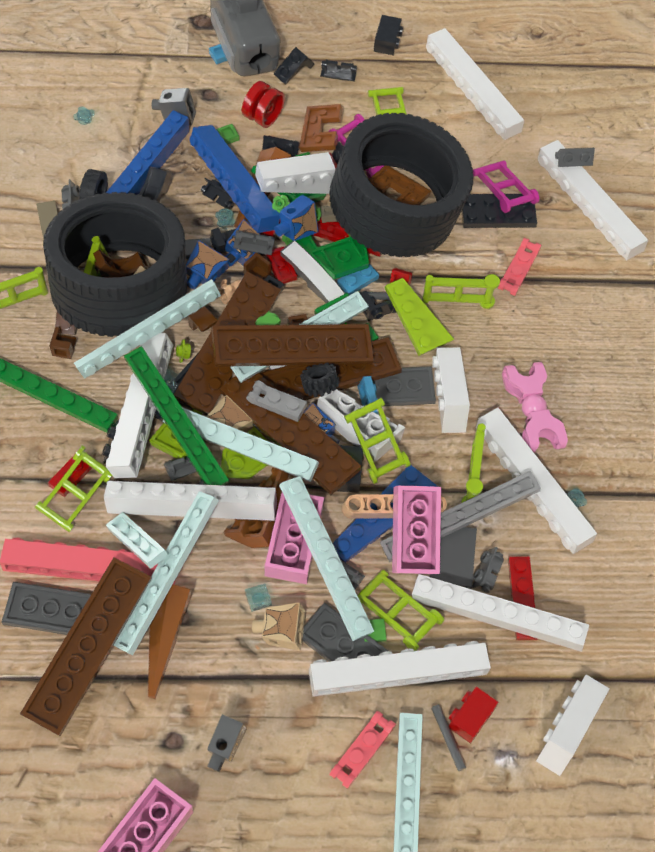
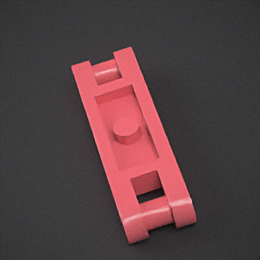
M527 238L523 239L504 277L501 279L498 289L502 291L507 290L511 295L516 296L541 249V244L529 242L530 240ZM526 249H529V250L532 251V253H529V252H527V251H525V250H526Z
M380 711L374 714L370 722L329 774L334 779L338 778L342 781V785L347 789L353 784L396 726V723L392 720L388 721L383 717L384 714ZM377 724L383 728L381 733L374 729ZM345 766L352 771L349 775L343 771Z

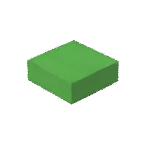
M233 124L216 129L227 145L240 140Z
M384 619L369 620L374 632L368 636L376 642L386 641Z

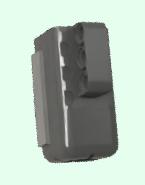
M210 0L211 22L231 70L244 77L276 70L279 64L281 41L264 0Z

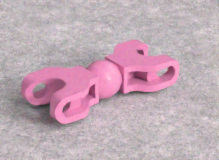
M534 362L529 371L530 376L519 374L514 365L504 366L502 379L505 389L522 404V412L527 417L525 421L526 428L521 436L533 452L539 447L540 437L550 440L554 449H564L568 442L564 424L550 414V411L547 410L545 399L541 397L543 394L542 387L547 379L543 363Z

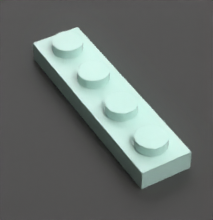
M123 512L106 524L108 530L150 569L168 556L164 548Z

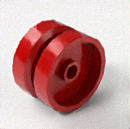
M258 81L253 84L244 98L241 109L242 115L251 121L255 120L263 128H268L279 117L284 106L285 95L278 89L271 88L269 84Z

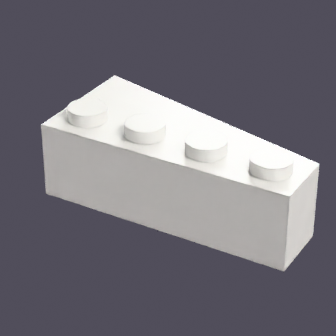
M329 152L257 162L255 176L261 192L329 194L335 167Z
M460 347L437 348L436 356L432 357V366L436 368L434 380L437 382L436 394L439 399L438 408L440 411L442 433L466 432L470 403Z
M337 389L335 391L331 390V394L324 393V396L318 398L317 407L334 422L335 430L354 446L361 447L351 422L347 424L344 416L364 406L357 404L355 399ZM374 412L356 419L364 441L385 431L380 416ZM386 417L396 443H399L405 427L400 424L397 426L390 422V418ZM388 438L368 448L375 463L393 447Z
M585 675L582 682L577 680L571 690L574 695L573 697H567L562 706L565 709L564 713L559 712L552 724L556 727L554 730H548L543 739L546 744L536 762L560 776L573 757L610 688L588 675Z

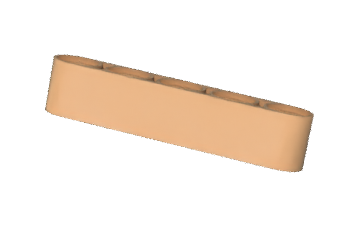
M394 494L351 495L343 503L341 510L344 516L351 519L393 518V509L390 503H393ZM441 496L442 513L447 506L446 500L443 496ZM349 503H354L357 506V510L350 509ZM369 503L376 504L378 510L371 509Z

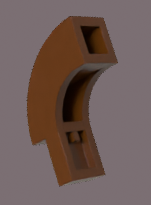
M100 249L93 253L96 259L94 263L104 278L131 276L140 266L146 270L150 268L148 260L138 252L124 259H112Z

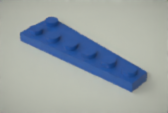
M411 465L380 495L394 494V487L398 485L439 486ZM370 504L371 509L378 510L376 504ZM393 518L356 519L332 543L339 558L346 563L367 548L369 544L379 539L383 533L393 528Z

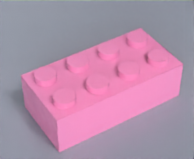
M399 485L394 487L392 573L440 574L441 487Z
M282 492L265 562V576L307 584L313 556ZM310 495L321 519L324 497Z
M154 778L98 852H164L194 813L193 807Z

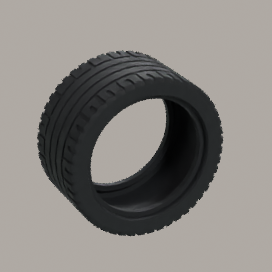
M384 113L383 115L372 116L359 123L347 137L330 185L329 200L331 202V209H333L332 212L336 216L337 222H340V226L345 229L344 231L347 234L351 235V238L356 239L359 244L365 245L364 247L371 248L372 251L396 257H414L426 254V252L429 253L446 241L472 190L474 175L468 154H466L465 149L461 147L462 145L459 141H456L453 135L451 136L443 127L437 126L436 123L430 122L428 119H422L420 116H413L412 114L406 115L405 113ZM374 166H392L406 170L419 177L429 186L437 202L427 205H409L393 200L379 192L370 183L364 170Z
M126 192L88 196L85 199H79L78 202L71 203L63 211L61 210L52 219L45 231L43 249L52 302L63 319L68 320V323L74 325V327L81 328L82 331L90 332L94 335L98 334L99 336L117 337L187 293L186 249L183 226L168 207L154 199L151 200L149 197H143V195L139 194L135 195L134 193L126 194ZM94 236L100 238L107 252H138L157 261L145 271L119 278L92 276L77 269L81 263L88 259Z

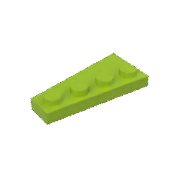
M403 278L384 287L418 356L454 340Z

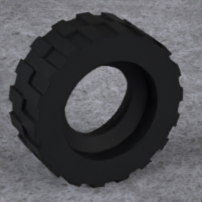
M88 169L82 178L79 199L106 193L108 191L106 172Z

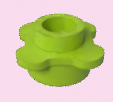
M182 339L181 345L176 347V356L179 357L180 363L183 362V359L190 358L191 346L185 343V339Z

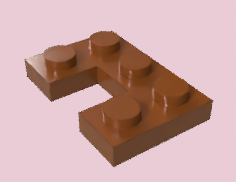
M341 104L307 106L299 145L301 152L336 150L337 132H322L324 123L341 122L343 111Z
M389 166L382 167L368 179L381 193H384L390 187L402 194L396 200L401 203L421 205L430 197L431 190Z

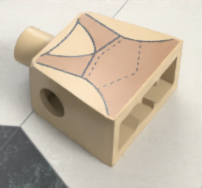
M227 395L207 415V418L245 433L253 428V420Z
M300 603L268 607L265 609L264 620H253L252 631L253 633H262V638L268 645L301 650L305 610Z

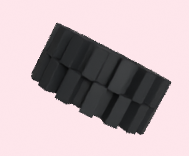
M328 362L324 365L321 363L313 365V367L308 366L306 367L307 370H303V374L300 375L304 391L309 396L314 395V397H318V394H320L322 397L324 393L331 394L330 391H335L336 387L339 386L336 367L333 364L329 365Z

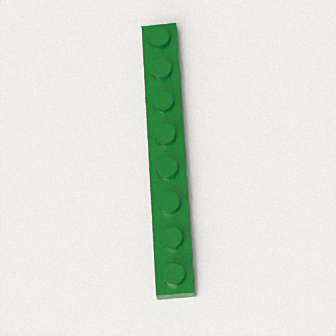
M140 346L124 355L125 361L205 485L224 486L229 483V479L144 348Z
M0 358L1 383L106 433L110 425L113 426L117 421V413Z

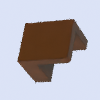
M258 253L253 254L243 264L244 275L248 271L263 280L268 275L271 276V263Z
M205 306L188 315L189 327L193 331L198 328L201 332H204L215 326L218 321Z
M55 327L49 345L52 356L72 359L77 342L76 337L61 335L60 327Z

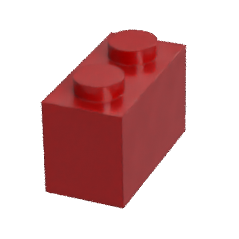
M477 686L472 692L467 691L461 700L464 703L460 709L455 708L448 718L451 720L449 728L470 744L499 703Z

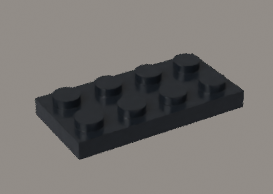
M470 194L461 211L463 228L537 227L535 204H532L531 201L511 207L510 212L504 213L500 207V200L494 194ZM505 194L509 200L524 196L523 194Z

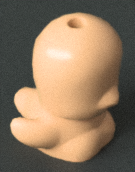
M226 279L221 281L218 291L221 294L220 299L224 305L228 304L241 280H236L230 285H227Z

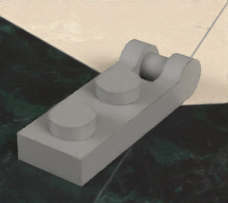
M261 381L254 383L253 391L249 392L246 397L252 404L297 422L307 407V401L266 386ZM260 393H261V394H264L265 397H264V398L260 397V396H259Z

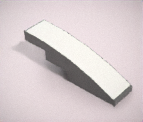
M292 241L280 251L281 256L307 282V287L325 303L345 294L324 268L296 241Z

